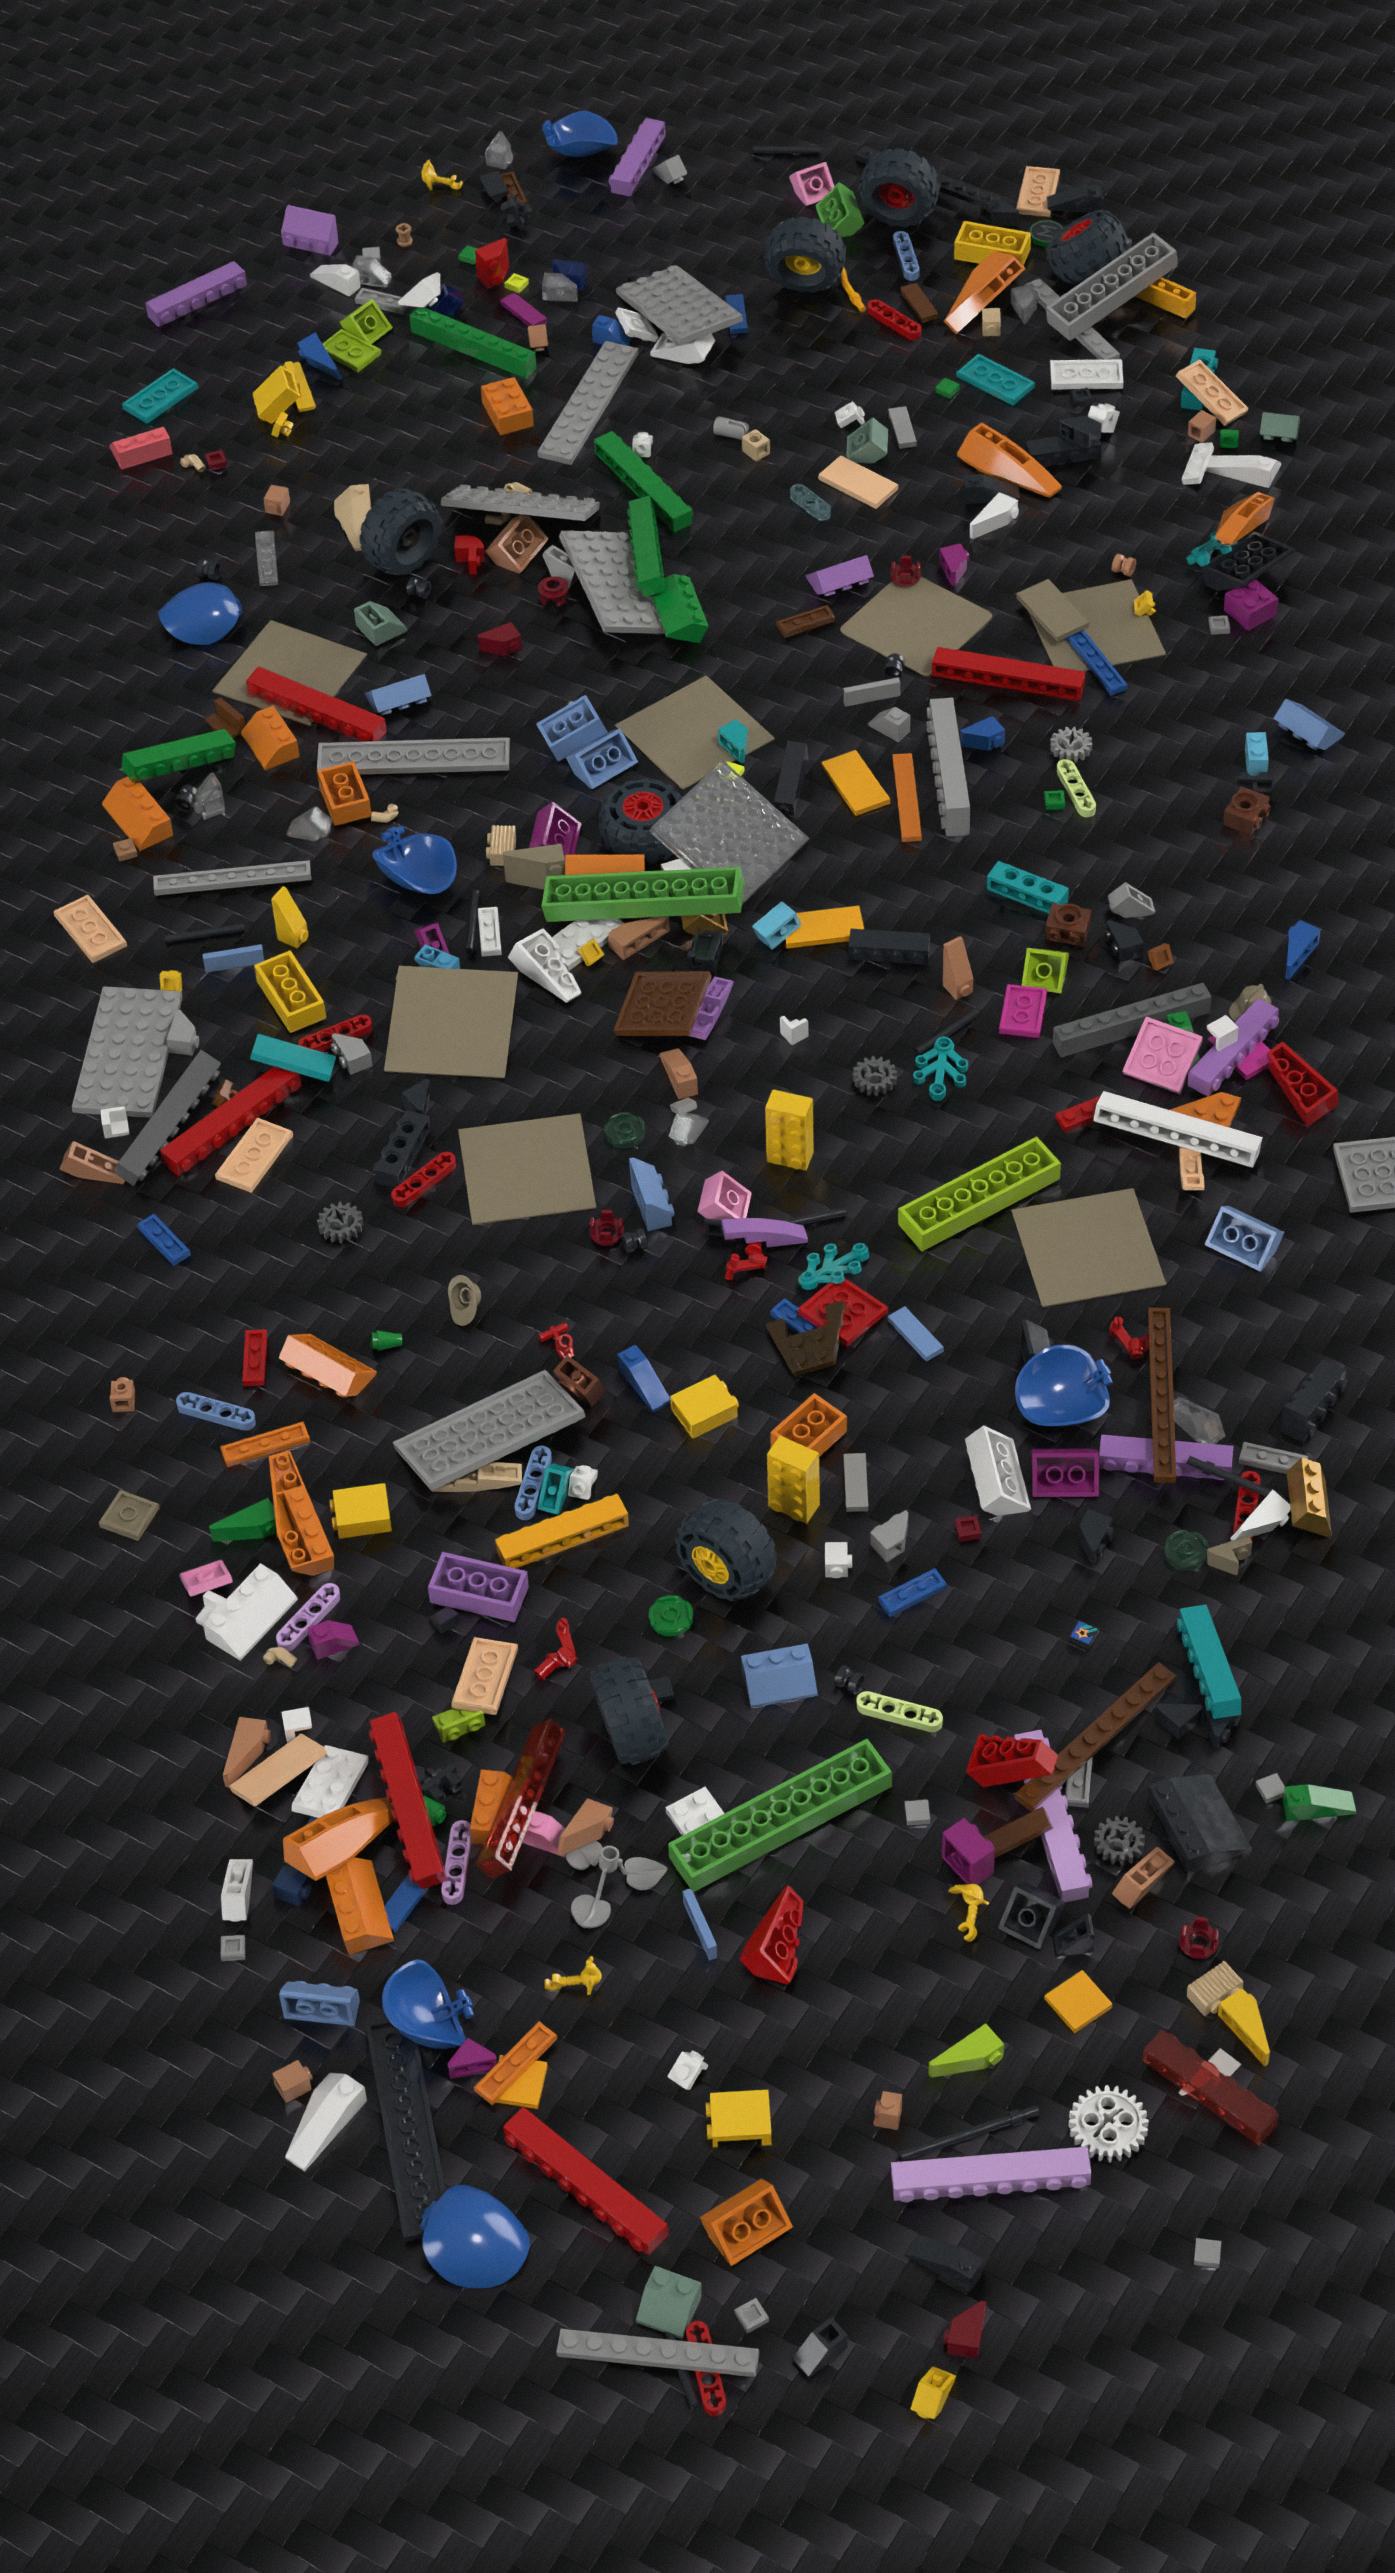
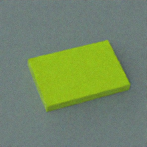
M343 329L323 343L331 359L356 372L361 371L381 355V349Z

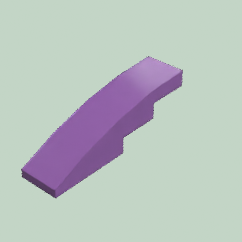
M719 977L713 978L707 988L690 1035L691 1037L706 1040L721 1014L734 981Z
M762 1218L722 1219L721 1226L725 1239L744 1237L746 1243L765 1241L766 1247L808 1243V1238L802 1225Z

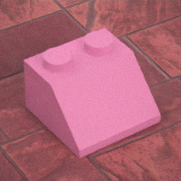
M826 162L795 172L789 176L794 192L806 206L819 202L834 187Z
M720 1171L705 1179L698 1212L707 1219L746 1218L752 1193L725 1172Z

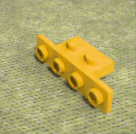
M284 362L285 365L283 367L294 373L300 397L295 401L298 411L303 412L315 409L316 405L300 362Z

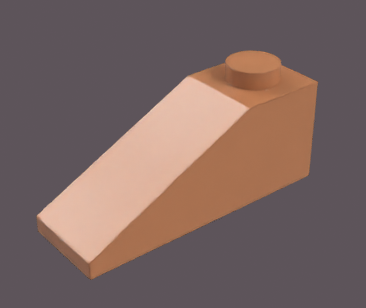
M662 916L624 923L612 929L608 933L609 948L625 960L669 932V917Z
M961 936L945 943L943 949V986L956 1000L973 992V975Z
M678 1048L659 1053L678 1099L697 1095L696 1074L691 1063Z
M74 1141L66 1151L60 1166V1170L78 1178L120 1184L125 1182L124 1179L113 1173L119 1161Z
M239 1717L223 1772L225 1787H229L263 1753L265 1743H269L271 1736L266 1720Z
M587 1798L560 1835L557 1854L564 1855L601 1839L603 1834L612 1828L614 1818L611 1817L613 1808Z
M1156 1847L1122 1877L1112 1895L1129 1909L1132 1908L1170 1869L1175 1861L1160 1848Z

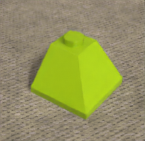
M373 298L340 321L345 331L370 344L393 328Z
M1027 948L1022 986L1046 988L1047 992L1062 993L1069 953Z

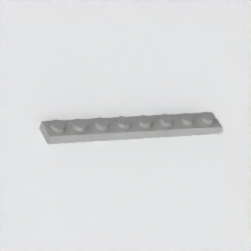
M1040 278L1025 284V290L1045 309L1060 298ZM1089 327L1075 337L1098 360L1120 359V353L1092 327Z
M310 860L153 876L155 895L311 880Z
M567 2329L560 2330L556 2351L558 2357L756 2377L759 2359V2349Z

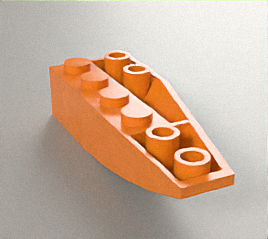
M993 251L971 272L944 322L957 334L1026 268L1015 256Z
M980 423L969 431L957 453L958 458L982 473L1050 498L1062 489L1058 481L1032 456L1010 439L984 423Z
M1257 492L1236 502L1223 512L1215 539L1220 540V543L1224 545H1233L1269 519L1275 498Z
M290 1450L269 1456L277 1536L291 1570L311 1576L334 1570V1554Z
M388 1797L371 1799L337 1809L312 1821L283 1838L284 1862L315 1881L352 1860L394 1820L391 1812L394 1809L393 1802L390 1803Z

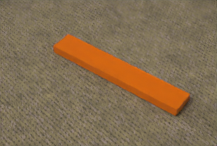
M912 753L893 754L902 842L922 841Z

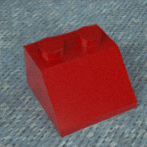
M506 238L475 250L477 278L487 289L503 283L509 269Z

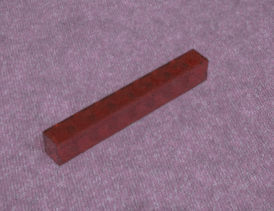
M551 1718L532 1727L476 1863L492 1879L511 1870L566 1735V1731Z

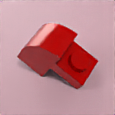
M456 536V562H468L469 574H477V567H481V562H485L484 545L480 539L474 536Z

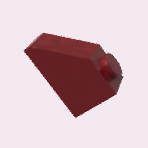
M509 622L479 634V650L499 655H509L522 649L521 634Z
M980 2301L953 2318L951 2328L945 2329L943 2343L948 2344V2354L978 2358L986 2314L985 2301Z

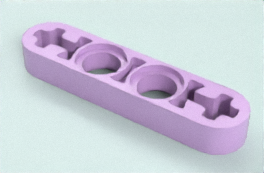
M333 1583L324 1584L276 1635L278 1647H283L287 1651L293 1650L308 1635L307 1628L318 1624L340 1600V1591L337 1585ZM314 1606L322 1608L318 1613H312L309 1610ZM300 1621L307 1623L304 1628H297L295 1626Z
M464 1820L455 1822L451 1827L445 1863V1872L448 1880L442 1883V1897L444 1902L451 1905L459 1903L463 1898L472 1843L471 1825ZM461 1829L465 1830L462 1837L463 1841L459 1840L458 1833H460ZM457 1848H462L465 1850V1853L462 1856H455L452 1854V1852ZM454 1868L462 1870L459 1876L454 1877L449 1874ZM452 1884H455L456 1892H454L453 1896H450Z

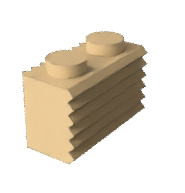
M514 825L492 826V831L487 836V842L490 847H486V859H490V865L504 866L503 852L516 849V829Z
M1223 1961L1214 1969L1208 1971L1207 1974L1189 1984L1187 1997L1203 2016L1211 2012L1215 2014L1219 2010V2003L1243 1988V1980Z

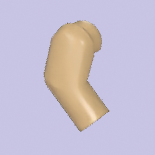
M194 454L185 455L180 460L184 468L194 466L198 472H202L206 468L199 457Z
M518 482L508 483L504 486L507 493H513V490L524 491L523 494L530 495L532 489Z
M501 512L499 516L486 515L485 524L502 525L511 519V513Z
M389 804L384 813L372 812L371 821L390 822L397 817L398 807L395 804Z
M283 1647L269 1648L263 1656L267 1664H273L274 1661L281 1660L290 1668L298 1660Z

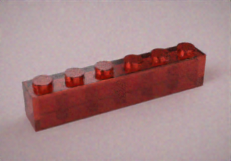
M1161 2029L1144 2048L1143 2061L1258 2146L1276 2128L1279 2114L1271 2105L1262 2103L1253 2092L1240 2087L1232 2077L1225 2076L1218 2071L1213 2063L1203 2060L1194 2049L1185 2047L1173 2034H1168Z

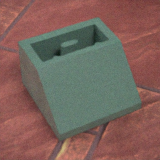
M369 601L354 609L356 626L375 646L407 631L404 624L387 607Z

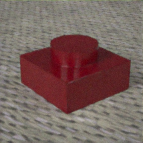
M222 450L205 454V460L210 471L227 467V461Z
M977 1515L955 1519L959 1542L981 1538Z

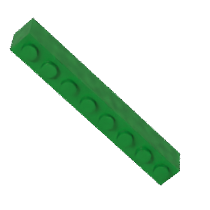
M417 307L409 315L411 332L526 379L536 370L535 352L424 307Z
M611 431L594 439L595 454L639 498L650 495L655 514L673 532L692 524L693 512L690 506H687L680 496H677L670 486H667L660 476H657L650 466H647L641 457L637 456L631 447L622 441L621 437Z
M649 495L629 501V509L627 510L630 526L629 532L632 538L633 563L636 569L634 570L637 579L636 585L638 591H642L644 597L666 591L656 514Z

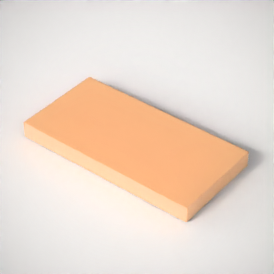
M1026 166L1016 208L1019 210V214L1050 217L1052 210L1047 208L1046 197L1056 193L1060 169Z
M1201 360L1182 369L1176 375L1225 426L1246 414L1249 410Z
M839 456L818 475L820 481L875 509L898 490V484L843 456Z
M89 895L54 911V916L92 963L127 947L125 939Z
M256 1118L215 1174L216 1179L252 1193L293 1137V1131Z
M474 1637L452 1700V1708L474 1712L482 1710L483 1713L496 1715L518 1651V1644Z
M301 1733L229 1787L234 1794L251 1805L257 1806L324 1757L327 1752L322 1745Z

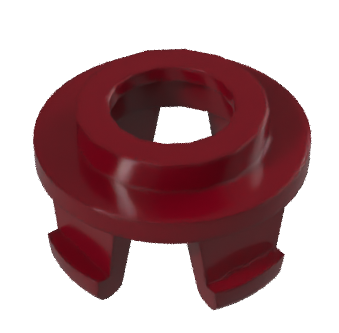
M901 556L899 565L896 566L895 562L891 564V580L899 586H912L918 583L921 579L920 562H917L915 566L912 564L911 556Z
M552 576L543 579L539 583L538 592L542 604L546 606L548 599H554L557 607L565 604V595H568L569 590L565 579ZM553 583L559 584V587L552 589Z
M602 1210L601 1218L597 1220L594 1218L590 1219L589 1231L591 1239L603 1246L618 1243L622 1239L621 1233H624L622 1218H614L612 1210ZM604 1229H611L614 1231L615 1234L612 1236L611 1232L601 1231Z
M1196 1917L1194 1923L1187 1926L1182 1925L1179 1936L1181 1950L1189 1957L1195 1959L1210 1957L1218 1947V1930H1214L1208 1925V1918ZM1193 1937H1203L1207 1942V1947L1204 1948L1203 1945L1197 1944L1190 1945V1940Z

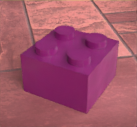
M1256 579L1244 587L1235 588L1225 593L1224 611L1247 631L1277 615L1278 598Z
M963 1818L942 1833V1858L967 1884L978 1885L994 1874L995 1847L989 1839L985 1840L980 1835L978 1828L973 1823L970 1824Z

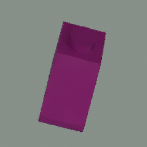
M961 544L940 548V564L951 585L955 586L967 570V561H969V554L967 550L963 549Z
M432 923L414 930L421 948L426 944L449 954L438 923Z
M327 1620L307 1628L310 1645L317 1660L359 1645L352 1625Z

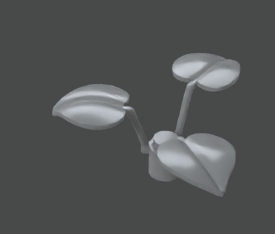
M598 1841L591 1842L566 1853L567 1862L576 1869L584 1870L590 1864L596 1866L599 1863V1867L602 1870L596 1897L594 1898L591 1895L576 1897L571 1905L572 1916L577 1924L584 1928H595L608 1920L611 1912L610 1904L599 1899L606 1873H612L617 1869V1866H619L623 1875H627V1883L639 1890L653 1888L665 1875L667 1867L656 1861L641 1857L630 1858L626 1860L623 1866V1860L619 1859L618 1849L613 1846L602 1847Z

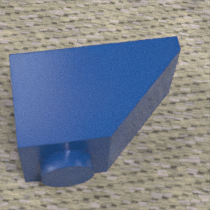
M599 315L592 325L594 343L603 345L605 341L628 346L632 341V337L626 335L624 328L616 319Z
M993 716L960 730V745L963 747L989 751L1005 744V729Z

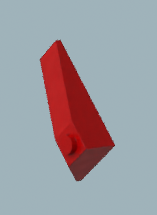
M789 1885L785 1886L749 1938L739 1959L755 1976L783 1984L790 1983L797 1967L798 1959L795 1958V1949L799 1947L800 1941L797 1938V1929L801 1926L803 1900Z

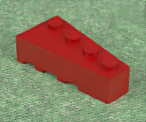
M1283 1041L1267 1052L1269 1070L1306 1127H1309L1338 1105V1090Z
M979 1734L966 1773L982 1787L1049 1776L1054 1771L1058 1755L1042 1740L1027 1738L1016 1740L1013 1737L1003 1739L996 1735L987 1737L984 1734Z

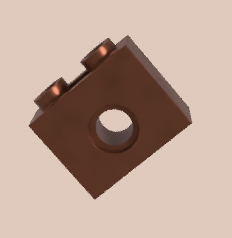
M1241 786L1238 792L1233 795L1232 801L1224 811L1223 825L1252 835L1255 829L1260 828L1264 816L1267 817L1270 812V797Z
M1052 903L1045 926V940L1084 946L1091 925V910L1080 908L1075 904L1060 905Z
M568 1355L553 1370L559 1380L558 1384L569 1395L580 1402L583 1400L591 1407L606 1392L601 1381Z

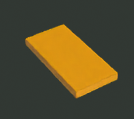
M856 750L821 762L822 769L855 816L890 804L889 796Z
M851 906L796 913L802 925L785 939L786 948L849 941L851 929H864L860 907Z

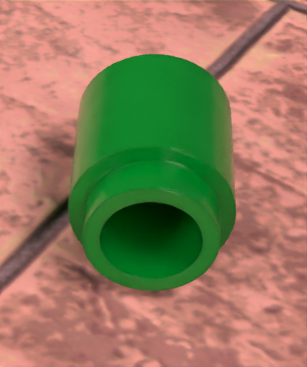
M423 1796L432 1826L441 1824L446 1817L445 1806L427 1796Z

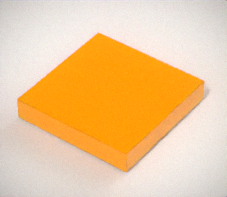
M1083 1970L1045 1995L1046 2002L1074 2033L1112 2008V2003Z
M535 2061L496 2103L538 2109L548 2067L547 2062Z

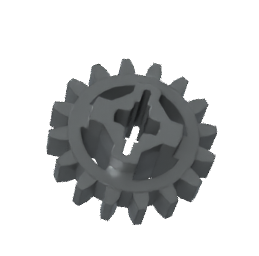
M872 1056L871 1060L864 1058V1063L858 1062L857 1067L853 1069V1082H855L856 1088L860 1087L861 1093L866 1090L867 1095L874 1092L875 1096H878V1092L886 1094V1089L892 1090L893 1085H896L897 1071L895 1070V1065H890V1060L884 1062L883 1057H880L878 1060H875L874 1056Z
M341 1202L338 1203V1206L332 1203L330 1204V1209L323 1208L324 1213H319V1219L317 1220L320 1234H324V1239L331 1237V1242H334L336 1239H339V1243H342L343 1239L349 1242L351 1236L356 1238L358 1237L357 1232H362V1226L364 1225L361 1211H357V1206L350 1208V1203H347L345 1206H342Z
M1115 1816V1821L1113 1822L1107 1818L1106 1825L1100 1823L1099 1830H1095L1094 1846L1097 1847L1096 1853H1103V1860L1105 1861L1110 1858L1113 1865L1116 1861L1124 1865V1860L1133 1863V1856L1139 1859L1140 1851H1144L1145 1835H1142V1827L1136 1828V1821L1128 1823V1817L1120 1821L1119 1817Z

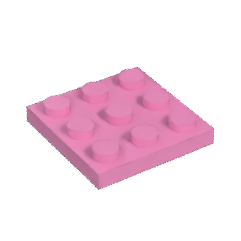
M1146 1017L1122 1072L1130 1077L1180 1094L1203 1042V1037Z

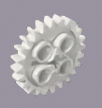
M1106 2085L1105 2091L1101 2092L1097 2086L1094 2094L1087 2090L1086 2098L1080 2095L1079 2103H1073L1074 2111H1070L1069 2118L1071 2120H1069L1068 2125L1069 2128H1072L1070 2129V2136L1075 2137V2145L1082 2144L1081 2147H1088L1090 2158L1096 2153L1098 2154L1099 2161L1103 2159V2156H1107L1109 2162L1112 2161V2156H1116L1121 2161L1123 2153L1129 2158L1131 2157V2149L1138 2152V2144H1144V2137L1148 2133L1149 2121L1145 2119L1147 2111L1142 2110V2102L1135 2104V2095L1130 2098L1127 2097L1128 2090L1120 2094L1118 2093V2086L1112 2092L1108 2085ZM1110 2106L1113 2109L1105 2110L1103 2107ZM1125 2121H1126V2122H1129L1130 2125H1127V2126H1126V2125L1121 2124V2122H1125ZM1094 2122L1096 2123V2125L1090 2126L1086 2123ZM1111 2137L1114 2140L1106 2141L1104 2138Z

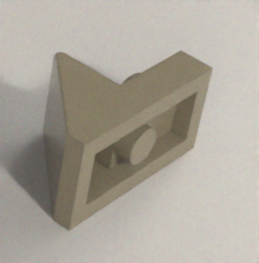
M1246 1536L1208 1548L1207 1564L1238 1575V1560L1245 1559L1251 1555L1252 1541L1250 1537Z

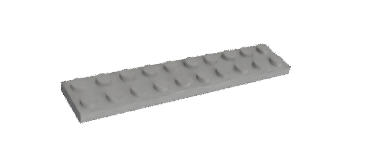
M609 341L604 342L538 450V457L572 465L636 359L638 348Z
M478 738L319 743L317 770L352 761L355 762L359 774L509 770L510 739Z

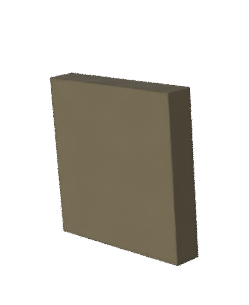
M120 1490L99 1521V1526L139 1541L159 1510V1504Z

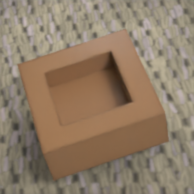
M132 838L113 843L119 861L138 857Z

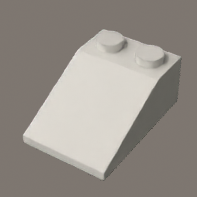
M664 332L659 337L650 355L686 364L701 363L711 350L715 339L711 333L680 345Z

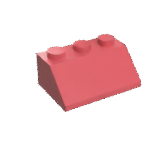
M164 427L121 439L109 445L121 470L172 454L170 437Z

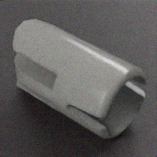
M718 416L714 422L713 433L742 439L748 432L749 427L745 422Z

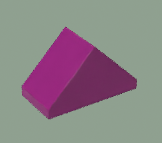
M467 2038L448 2062L450 2079L489 2072L497 2064L496 2055Z

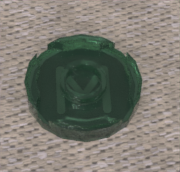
M628 1112L613 1115L609 1118V1122L605 1124V1137L615 1147L630 1148L636 1146L644 1139L646 1134L645 1123L638 1115L637 1117L633 1116L632 1113Z
M1180 1530L1170 1535L1164 1547V1554L1168 1563L1180 1570H1194L1205 1564L1209 1544L1201 1534L1194 1531L1192 1533L1187 1532L1188 1530Z

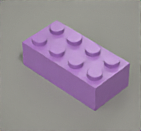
M442 1552L428 1586L430 1603L515 1622L529 1587L527 1571Z

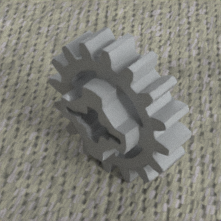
M1065 727V731L1059 729L1058 734L1054 733L1053 738H1051V752H1054V757L1060 756V760L1064 758L1068 760L1073 759L1074 762H1077L1078 758L1084 760V757L1089 756L1090 751H1092V737H1089L1088 732L1083 733V729L1077 731L1076 727H1073L1072 730Z

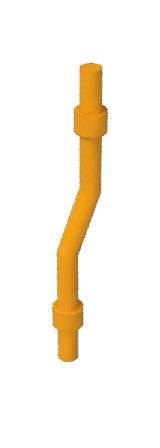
M843 267L840 276L842 286L850 296L849 299L852 304L856 305L861 313L865 312L866 307L862 303V298L849 284L846 270Z

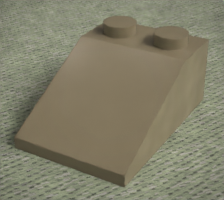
M562 844L503 852L505 879L508 883L544 890L546 876L565 875V859Z

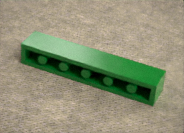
M225 729L131 751L123 753L122 770L132 782L233 758L236 742Z

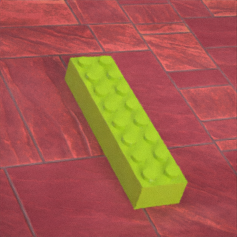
M1035 1137L898 1208V1225L918 1248L924 1251L1059 1180L1061 1163L1038 1137Z

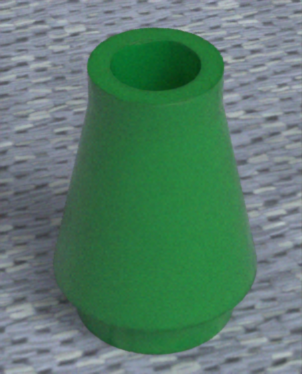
M376 1330L370 1336L371 1349L381 1351L402 1346V1334Z

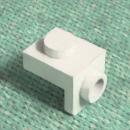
M853 401L835 412L837 423L841 428L856 419L861 425L865 423L863 409L860 406L857 407Z
M639 432L638 435L633 437V452L637 456H651L653 435Z
M585 1465L576 1466L570 1475L568 1495L588 1500L591 1495V1486L597 1479L598 1470L591 1469V1467Z
M691 2051V2053L681 2052L667 2077L686 2090H690L701 2070H706L709 2065L703 2062L704 2057L695 2051Z

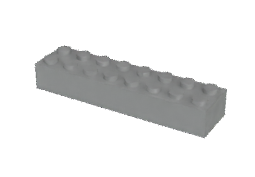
M1155 233L1150 234L1047 306V322L1071 341L1177 267V251Z
M953 698L930 699V707H927V719H930V721H926L927 733H931V735H928L929 746H933V748H930L931 760H935V762H932L933 774L937 773L934 779L935 787H939L937 789V801H941L939 803V815H943L941 817V828L945 829L946 836L969 835L970 803Z

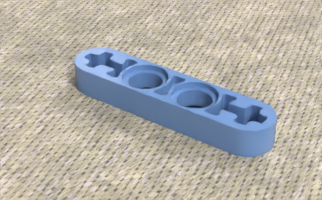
M903 231L896 232L893 235V245L903 275L907 280H916L919 278V265L909 235Z
M189 1392L181 1393L176 1399L179 1412L245 1431L252 1429L256 1424L254 1412L244 1407ZM206 1405L212 1407L211 1410L207 1412H203L200 1410L203 1406ZM224 1411L231 1412V1415L228 1417L220 1416Z
M538 1446L531 1453L515 1502V1514L521 1520L531 1519L535 1514L545 1468L551 1465L552 1460L551 1451L548 1447ZM541 1455H545L542 1457L541 1464H539L538 1458ZM533 1471H540L542 1473L539 1477H532L530 1475ZM533 1488L536 1490V1493L528 1495L525 1493V1490ZM525 1502H528V1508L525 1511H521L525 1507Z

